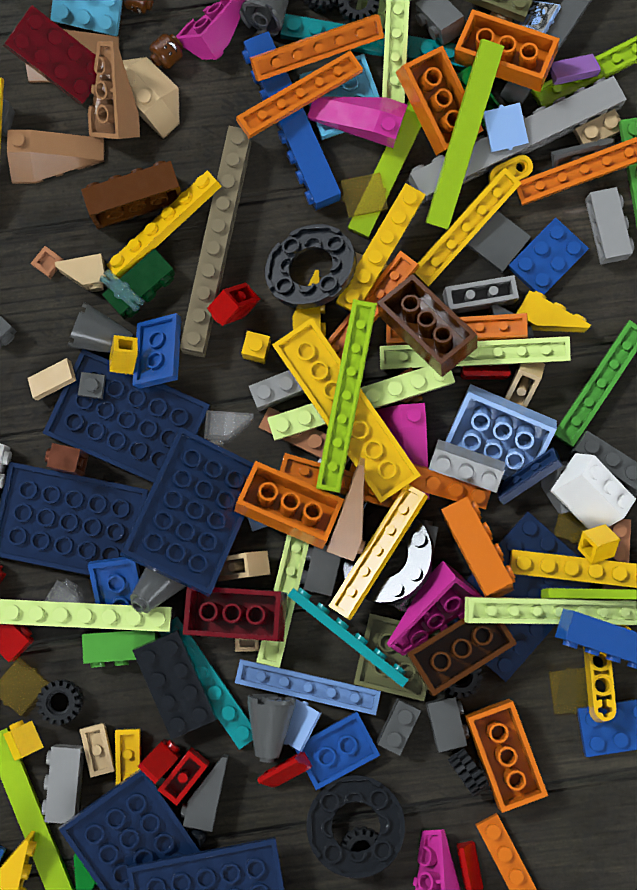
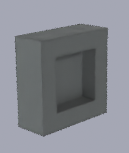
M81 372L78 396L103 399L106 376Z

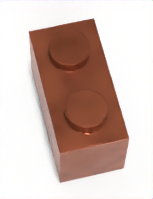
M52 443L51 448H48L46 451V467L58 472L84 477L89 454L78 448Z

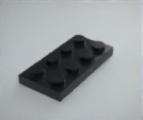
M179 630L132 650L171 739L216 721L217 717Z

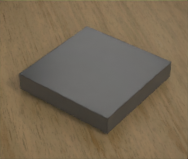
M496 211L466 246L499 272L503 273L531 236L499 211Z

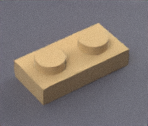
M613 109L575 128L573 132L580 145L594 141L597 142L599 139L611 138L619 134L618 123L621 119L616 110Z
M105 722L81 728L80 733L90 778L114 772L116 769Z

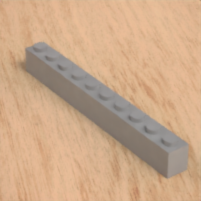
M612 76L608 79L603 77L587 89L582 87L576 90L573 96L568 98L561 97L552 106L547 108L542 106L535 110L533 115L529 117L523 116L529 142L527 144L515 146L512 150L503 149L491 152L488 136L482 135L477 137L462 184L489 172L492 168L518 155H525L571 133L575 128L613 109H621L627 99L615 77ZM444 155L437 156L432 160V163L426 166L422 164L415 167L410 173L408 180L410 185L426 194L421 204L433 198L444 162Z

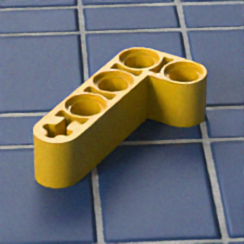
M617 625V626H620V627H623V628H626V629L631 630V629H630L628 626H626V625ZM584 652L590 717L598 723L607 722L616 715L612 661L605 659L607 654L600 652L599 657L603 661V666L598 668L593 663V657L596 655ZM596 680H601L605 684L604 692H599L596 689ZM606 696V699L603 700V701H602V699H600V700H598V701H597V699H596V698H603V697ZM598 708L607 709V714L603 715V713L598 712Z

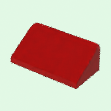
M508 364L461 366V379L506 380L511 375Z
M300 752L265 771L258 777L257 781L269 787H277L311 769L312 764L305 752Z
M475 842L457 843L464 889L483 890Z

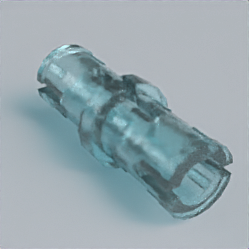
M110 269L105 271L103 274L107 277L102 275L100 281L114 292V296L117 299L121 298L134 312L140 309L138 305H143L144 299L132 291L130 285L127 282L123 283Z

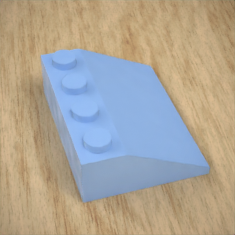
M470 384L445 442L504 461L505 470L502 480H505L546 452L557 430V420Z

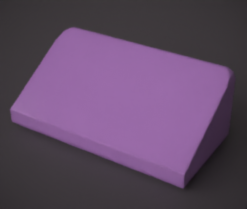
M593 54L556 61L552 63L550 68L553 85L597 77L601 71Z

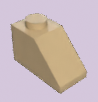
M101 254L55 262V267L60 273L85 290L98 292L102 291L104 287L109 286L105 260Z
M519 364L505 399L527 408L542 379L545 364Z
M268 551L247 552L227 556L218 581L270 575Z

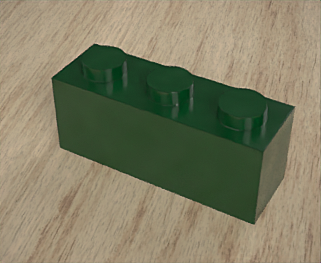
M154 248L102 295L123 319L131 318L139 311L138 307L141 304L151 301L156 296V291L162 286H168L174 280L173 276L176 274L168 262Z

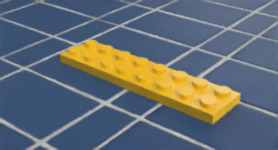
M310 318L272 344V346L328 426L341 359L314 320ZM360 389L348 457L355 467H357L360 457L365 459V481L379 502L382 503L421 475Z

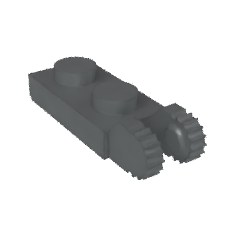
M613 138L599 139L597 142L594 141L552 151V169L614 146L615 140Z

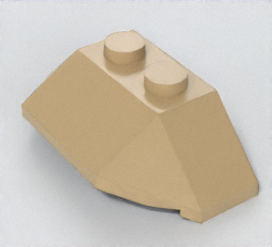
M147 57L123 60L139 116L164 139L180 124L179 88Z

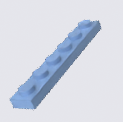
M240 659L235 679L236 684L376 715L381 693L379 690L244 659Z

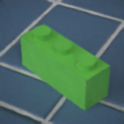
M126 630L82 634L83 664L90 663L91 668L104 667L105 662L114 661L115 666L129 665V660H136L132 650L157 639L158 631Z

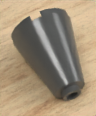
M246 0L242 4L239 13L242 21L249 29L253 26L257 29L256 33L259 35L269 31L271 37L278 35L283 27L289 0Z
M84 302L82 307L86 308L85 312H79L70 336L74 339V342L69 341L67 346L110 353L114 335L132 337L133 333Z
M145 567L130 596L131 605L138 612L148 613L186 586Z
M260 693L252 694V696L247 695L255 756L259 757L261 762L272 763L275 758L280 757L296 699L285 695V700H281L278 694Z

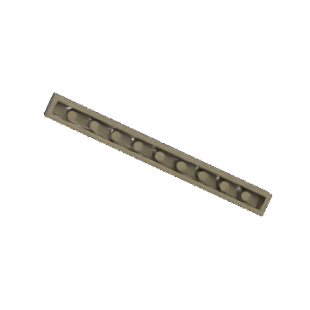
M228 126L217 181L222 187L213 194L180 344L182 353L204 358L213 324L212 314L208 311L207 307L220 292L253 140L252 138L248 139L242 128Z

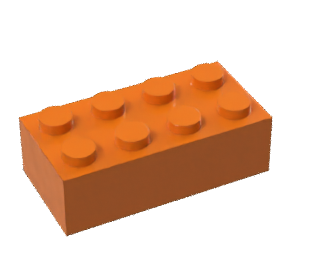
M472 9L455 47V63L465 67L473 66L480 40L486 39L505 46L495 77L541 92L557 54L560 38Z
M442 45L402 65L395 72L436 156L448 149L465 93ZM481 125L478 134L484 131Z
M255 461L236 502L234 512L323 549L344 499L325 490L316 489L311 484Z
M465 497L441 509L444 520L484 596L501 597L513 591V583L516 582L514 579L515 575L509 565L504 566V555L497 543L492 544V532L486 522L481 523V512L476 502H470L468 497Z
M506 699L464 715L495 802L502 813L548 796L512 700Z

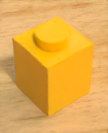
M247 331L241 352L243 359L265 364L271 344L270 336Z
M114 335L110 351L109 372L133 375L138 355V338Z
M604 524L582 531L578 550L591 564L615 557L620 538Z
M20 720L10 725V731L3 734L14 761L44 748L33 721L24 724L23 720Z

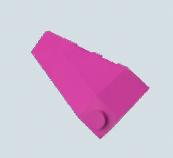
M221 0L211 6H207L203 10L205 15L197 22L192 19L176 37L185 49L202 60H216L220 58L224 53L223 50L231 41L241 17L240 9L246 0Z
M322 96L312 102L307 118L308 120L393 148L408 105L387 97Z
M425 403L401 404L376 409L410 461L414 464L428 467Z
M442 561L431 572L426 583L417 592L388 640L387 645L402 656L406 655L407 652L428 640V635L438 629L440 631L448 627L447 623L456 617H459V619L465 617V597L483 596L455 569Z
M445 830L422 831L417 858L420 864L418 876L414 877L413 880L415 890H460Z

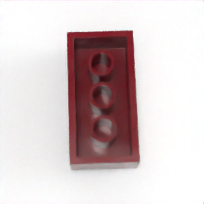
M31 5L3 46L78 104H83L91 93V86L96 83L97 74L94 70L96 55Z
M187 587L183 635L284 642L287 593L214 587L211 595L208 597Z

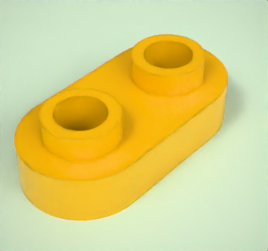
M518 155L495 166L489 172V183L504 167L518 180L529 176L533 170L532 160L526 155ZM517 164L522 165L523 169L521 172L516 169Z

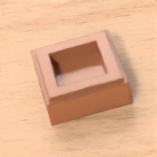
M44 246L31 262V265L51 279L58 270L55 267V262L63 261V259Z

